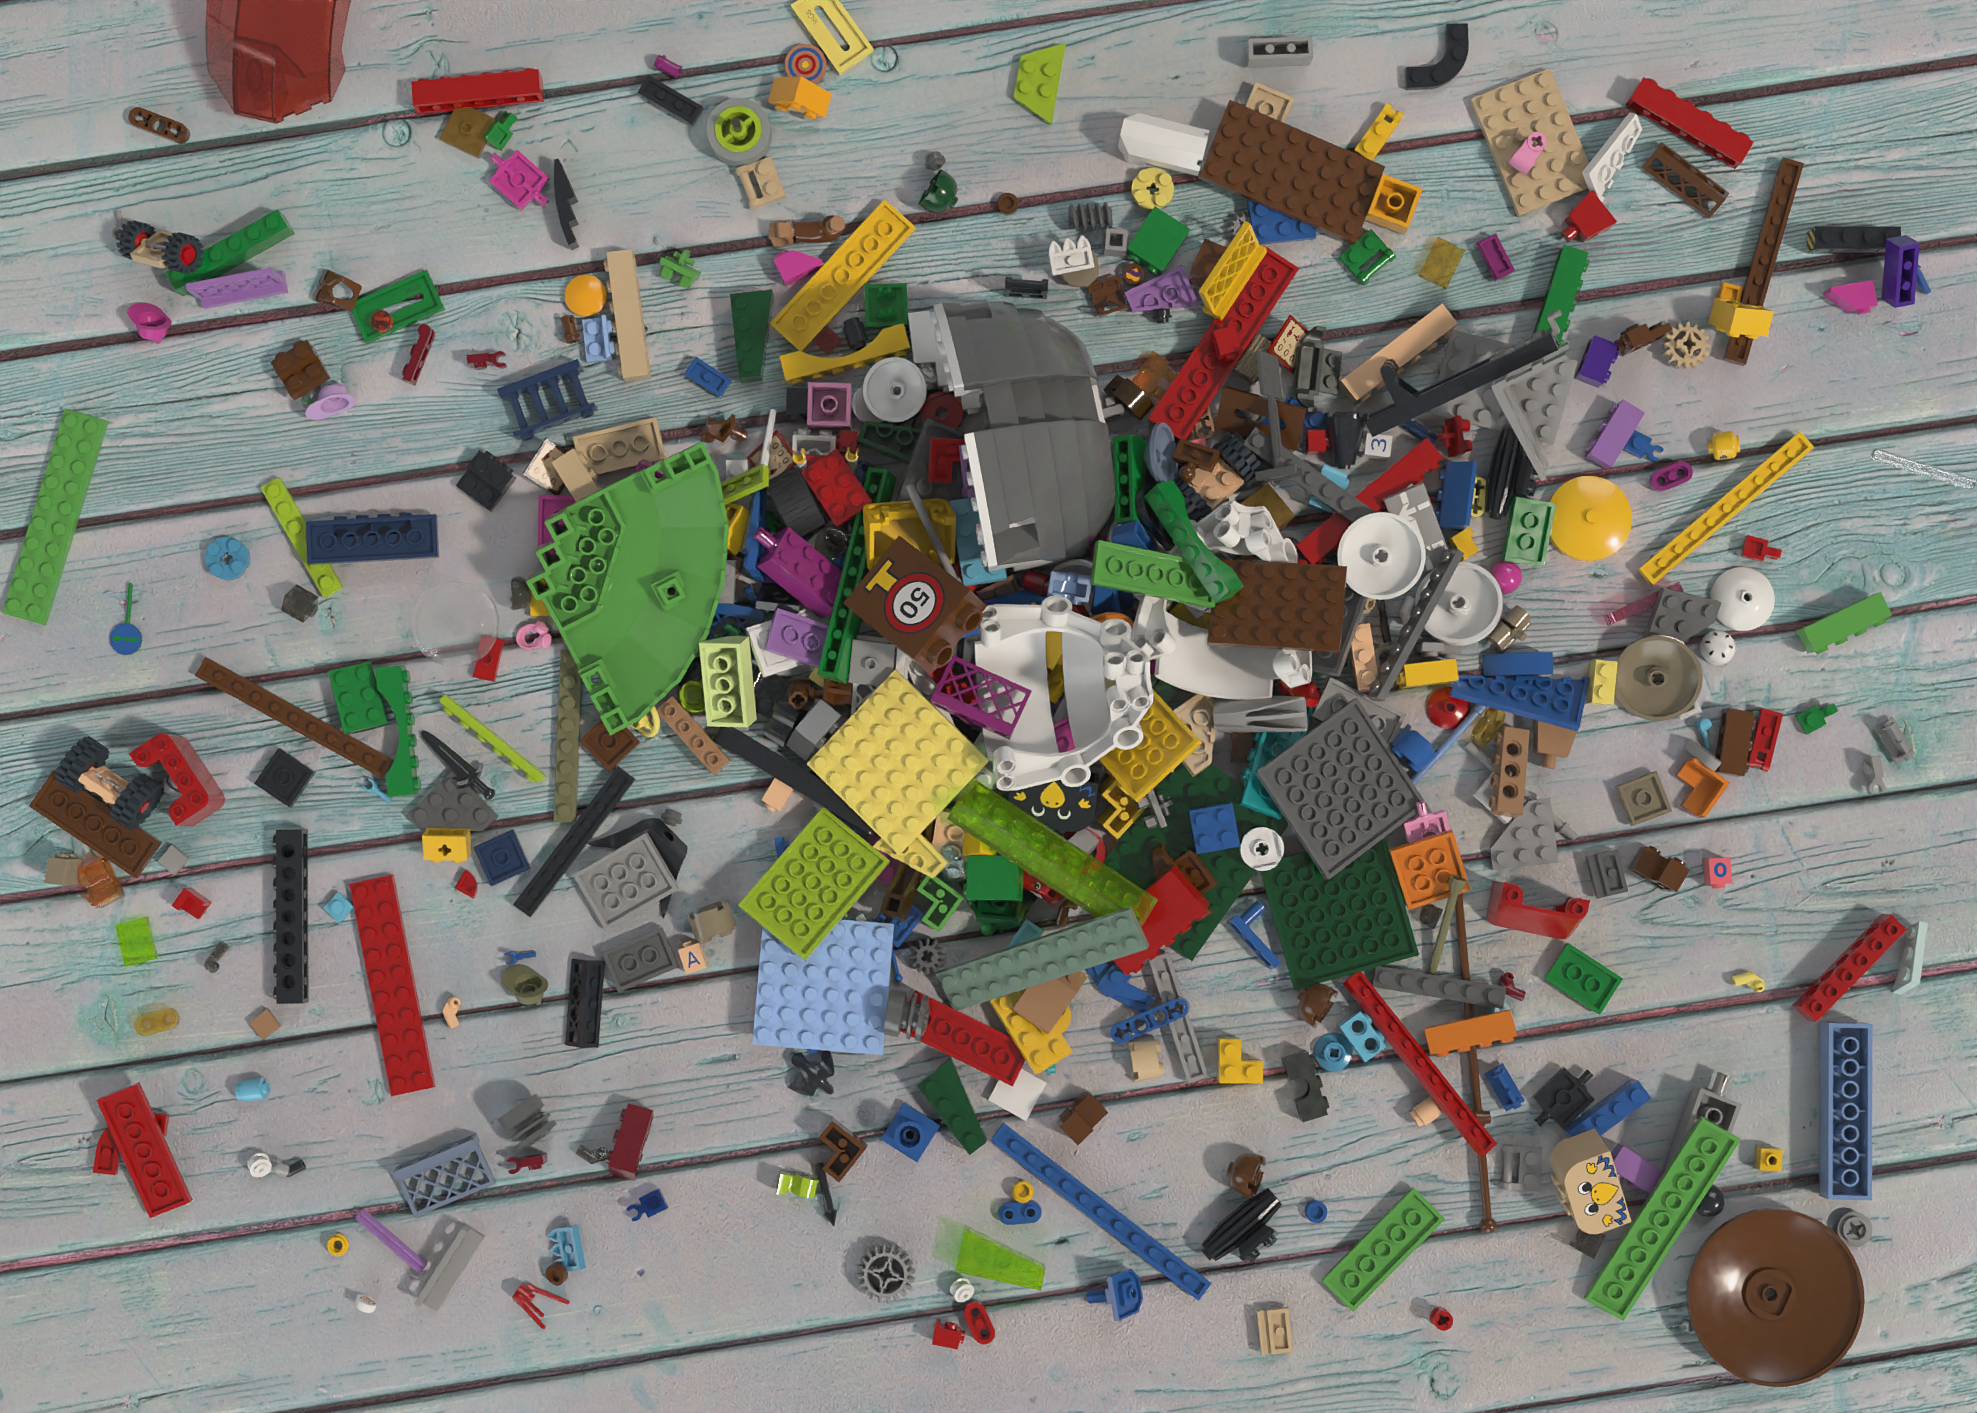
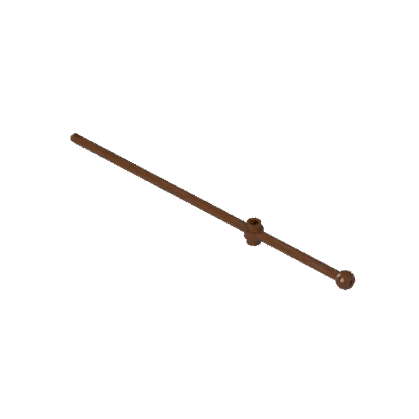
M1461 893L1458 894L1455 904L1461 979L1470 981L1463 894ZM1464 1002L1465 1019L1474 1017L1472 1003ZM1474 1045L1470 1046L1471 1050L1468 1051L1473 1101L1472 1112L1481 1124L1485 1126V1124L1491 1123V1114L1489 1111H1483L1477 1048ZM1477 1155L1483 1219L1480 1221L1479 1226L1482 1232L1492 1233L1496 1230L1497 1224L1492 1218L1487 1158L1486 1155L1481 1158Z

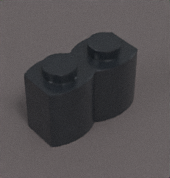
M781 698L773 707L772 718L766 722L763 728V737L790 750L786 744L808 710L804 708L794 709L789 704V700Z

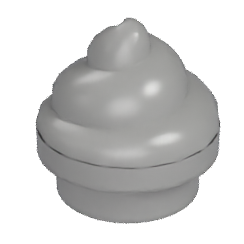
M167 775L163 780L165 793L180 794L171 777Z

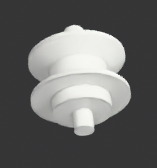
M930 367L920 369L925 377L927 390L932 389L933 382L937 381V375Z
M264 1153L254 1154L247 1162L250 1174L254 1177H263L272 1169L270 1159Z
M959 1278L952 1283L950 1293L954 1295L957 1302H965L972 1297L974 1287L967 1278Z

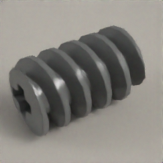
M1096 202L1093 209L1090 203L1086 204L1085 209H1083L1082 204H1078L1077 210H1075L1073 204L1069 205V229L1073 225L1075 230L1078 231L1080 225H1082L1084 231H1087L1090 224L1092 229L1095 230L1097 224H1099L1101 230H1104L1105 223H1108L1109 228L1113 227L1112 208H1109L1107 202L1103 203L1102 208Z

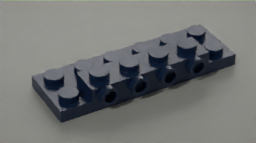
M410 512L399 513V516L390 517V514H377L375 518H369V515H356V519H347L346 516H335L334 520L306 521L307 564L324 565L439 558L438 516L436 514L412 515Z

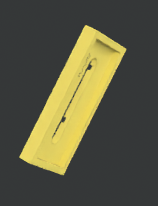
M797 0L791 4L794 13L839 75L874 52L871 44L839 0ZM817 6L824 9L825 13L850 46L848 51L842 50L815 12Z

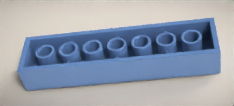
M1820 1021L1819 1196L1826 1199L1872 1200L1873 1024Z

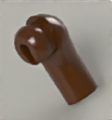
M1069 896L1064 900L1058 909L1056 925L1066 926L1070 908L1073 910L1078 908V898Z

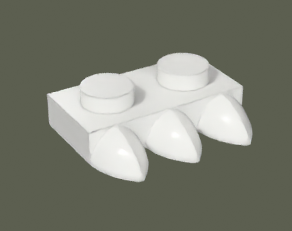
M1083 235L1078 240L1077 249L1069 238L1064 242L1063 251L1055 241H1052L1048 254L1052 276L1095 268L1090 243Z

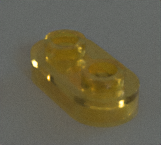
M1491 707L1487 709L1484 716L1472 730V741L1479 746H1486L1504 723L1505 711Z
M172 1008L146 1013L136 1018L134 1028L142 1036L168 1031L178 1026L180 1016ZM168 1015L172 1017V1021L170 1023L166 1020V1017ZM147 1020L151 1023L150 1028L145 1026Z

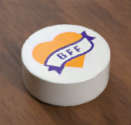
M359 1294L354 1301V1306L362 1312L372 1313L377 1306V1301L370 1296Z

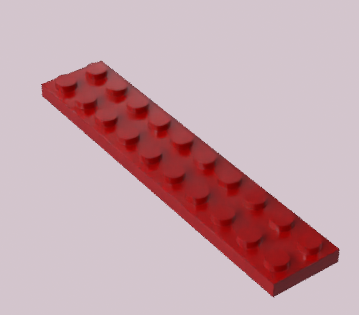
M1266 247L1267 253L1223 320L1214 319L1147 420L1153 425L1157 423L1168 424L1174 438L1178 441L1180 439H1187L1299 270V267ZM1234 325L1241 351L1234 360L1225 362L1223 359L1218 361L1211 335L1215 330Z
M394 875L349 884L391 1097L434 1088L436 1086Z

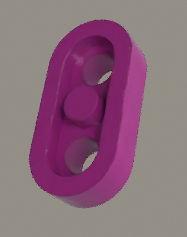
M1677 462L1654 472L1650 476L1649 483L1653 490L1663 492L1689 481L1693 475V470L1688 463ZM1677 470L1682 471V477L1677 475ZM1657 478H1661L1663 480L1662 485H1659L1657 483Z

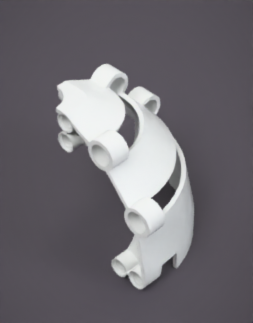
M1231 500L1220 505L1198 523L1190 520L1195 532L1209 550L1219 549L1237 555H1257L1264 562L1298 563L1294 544L1289 538H1282L1270 512L1264 506L1248 507ZM1177 545L1169 553V555L1184 557ZM1133 593L1140 603L1131 631V642L1145 652L1149 660L1156 659L1154 676L1164 682L1201 695L1245 700L1272 698L1273 679H1281L1290 688L1311 682V651L1208 645V630L1186 623L1166 611V599ZM1186 604L1201 611L1206 609V607Z
M1062 596L1045 598L1042 601V605L994 604L988 605L982 612V621L977 627L981 641H974L975 665L1032 690L1010 740L982 728L986 757L989 760H993V773L998 789L1003 791L1020 790L1061 780L1066 786L1078 787L1090 779L1091 771L1089 766L1115 747L1125 750L1132 749L1141 743L1143 731L1140 720L1152 705L1154 693L1150 679L1148 655L1131 642V626L1128 622L1121 619H1109L1103 623L1073 612L1070 600ZM1046 631L1062 632L1065 696L1075 749L1062 753L1058 751L1050 707L1046 666ZM976 673L977 685L984 683L983 674ZM1106 678L1116 680V685L1111 686L1107 690ZM997 681L990 684L993 695L1005 691L1003 683ZM987 685L977 689L979 700L991 696ZM1018 690L1011 692L1010 696L1013 704L1023 701L1025 693ZM1007 694L995 698L999 709L1011 705ZM993 700L981 703L984 712L991 713L996 711ZM1013 709L1001 712L1003 720L1012 724L1015 718Z

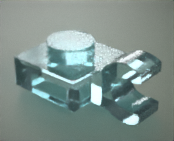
M951 844L943 846L942 856L949 862L942 869L945 883L967 879V875L964 873L962 856L955 858Z

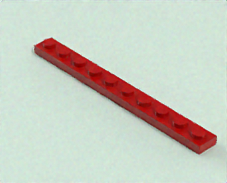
M1362 972L1354 973L1342 984L1371 1018L1375 1026L1479 1158L1485 1156L1497 1145L1496 1141Z

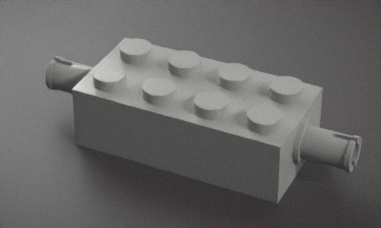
M1717 1072L1713 1087L1709 1091L1693 1085L1663 1167H1668L1700 1116L1732 1133L1742 1104L1730 1100L1724 1095L1731 1076Z

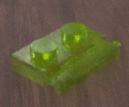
M149 917L115 925L125 967L158 959Z

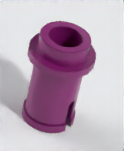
M658 55L654 62L656 70H662L674 78H678L682 71L681 65L668 60L665 55Z

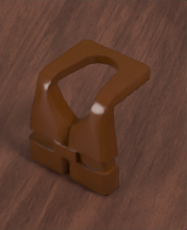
M325 269L319 281L320 285L317 286L312 299L319 303H333L347 311H352L362 286L342 275ZM342 282L353 292L352 298L346 301L334 297L333 288L335 285Z
M1119 275L1105 278L1104 282L1102 280L1092 282L1087 287L1099 318L1116 311H1125L1128 308V305H1125ZM1108 301H1112L1118 306L1117 308L1104 311Z

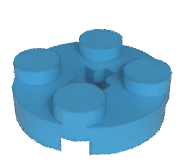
M222 537L207 546L205 563L210 573L223 580L240 578L246 568L249 567L251 559L248 548L241 541L232 537ZM226 553H228V555L233 556V559L229 561V564H226V562L223 561V557H225Z

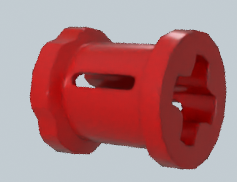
M1436 1307L1431 1311L1430 1320L1437 1329L1446 1331L1452 1327L1453 1317L1445 1308ZM1440 1315H1443V1316H1444V1317H1443L1444 1322H1442V1323L1439 1322V1320H1440L1439 1316H1440Z

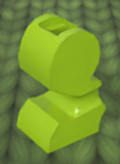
M779 1171L776 1193L786 1194L787 1191H791L799 1197L815 1198L819 1179Z

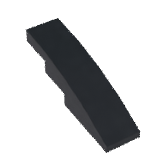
M559 158L554 159L556 206L568 246L571 250L579 248V244L572 231V227L579 225L571 205L578 203V200Z

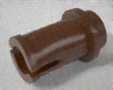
M569 315L561 317L564 330L563 339L566 340L567 344L577 343L580 334L577 333L573 315H570V318Z

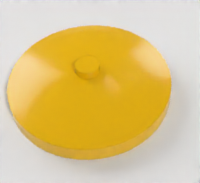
M1581 476L1571 479L1561 485L1548 501L1556 503L1550 540L1567 557L1584 562L1604 559L1618 551L1629 536L1632 526L1630 504L1624 493L1615 484L1604 478Z

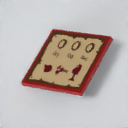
M1289 315L1267 351L1271 355L1277 356L1278 361L1294 374L1297 347H1299L1303 337L1309 331L1292 315Z
M778 430L772 434L768 463L769 480L796 466L792 457V449ZM763 443L746 457L753 468L759 466Z

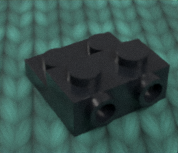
M479 450L468 464V470L455 486L492 512L517 478L512 475L514 470L505 463L502 466L496 463L497 457L486 450L483 453Z

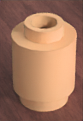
M1429 1096L1413 1107V1111L1409 1114L1420 1128L1442 1115L1440 1110L1442 1109Z

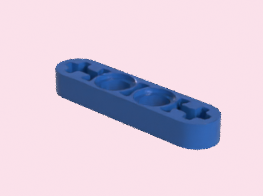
M1178 997L1123 1020L1112 1027L1110 1032L1111 1038L1117 1043H1124L1178 1020L1189 1012V1002L1185 998ZM1176 1002H1179L1180 1005H1185V1008L1182 1010L1183 1013L1177 1010L1172 1013L1173 1018H1170L1169 1010L1177 1006ZM1162 1010L1165 1013L1166 1018L1163 1022L1155 1020V1011ZM1141 1018L1146 1022L1144 1030L1136 1029L1134 1025L1136 1019ZM1129 1022L1134 1034L1132 1035L1131 1031H1128L1124 1034V1038L1117 1036V1027L1124 1030L1129 1027L1127 1024Z

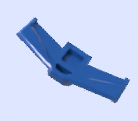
M1106 962L1086 969L1101 993L1140 1013L1144 1012L1156 999L1153 995L1127 983L1132 976L1130 974L1126 976L1115 962L1111 967Z

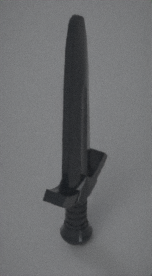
M427 731L421 732L423 739L430 748L462 780L457 782V789L474 785L483 793L486 800H490L495 796V790L487 787L479 779L483 771V763H479L476 770L433 734Z

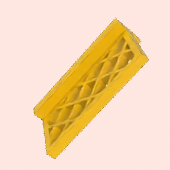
M1246 221L1243 223L1198 291L1205 304L1202 308L1203 312L1220 321L1223 320L1267 253L1266 247L1259 245L1250 223Z

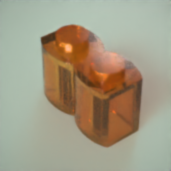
M99 858L78 869V880L83 887L87 888V900L95 908H103L125 897L114 869L106 858Z

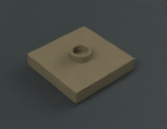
M1657 771L1615 786L1630 826L1672 811Z

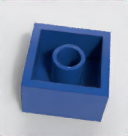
M1232 802L1188 809L1197 854L1240 847Z

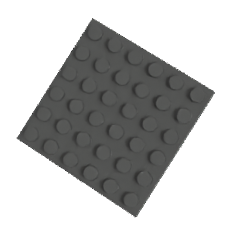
M1353 698L1254 772L1325 880L1332 878L1418 812L1416 803L1424 801L1358 698Z

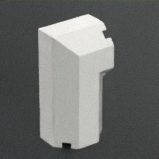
M1138 113L1124 118L1118 148L1123 153L1127 163L1139 166L1151 164L1198 176L1210 130Z

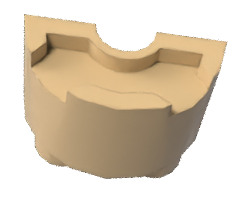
M1151 1035L1133 1038L1128 1041L1134 1082L1160 1078V1075L1164 1074V1067L1162 1061L1158 1062L1157 1053H1161L1159 1040H1155L1154 1036Z

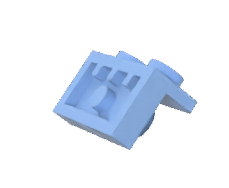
M601 315L602 318L582 320L587 363L613 361V354H616L615 342L611 341L610 334L613 333L612 320H609L606 315Z

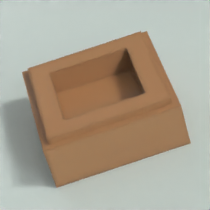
M266 1009L250 1022V1025L262 1040L281 1027V1024L269 1009Z

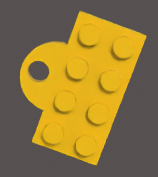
M1025 989L990 1000V1004L1035 1076L1073 1053L1062 1035L1071 1022L1069 1005L1050 1033L1046 1034L1012 1010Z

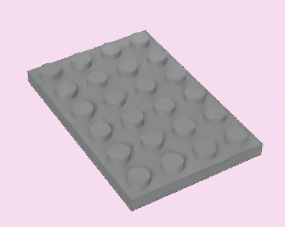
M1452 329L1437 382L1512 347V344ZM1568 358L1512 384L1538 441L1554 444L1577 367V360ZM1528 367V368H1526V369H1524V370H1522V371H1520V372H1518V373H1516V374H1514V375H1517V374H1519V373H1521V372H1523V371H1525V370H1527V369H1529V368H1531V367ZM1492 382L1428 411L1430 414L1450 419L1456 415H1461L1462 419L1470 420V424L1497 431H1502L1503 428H1512L1491 388Z

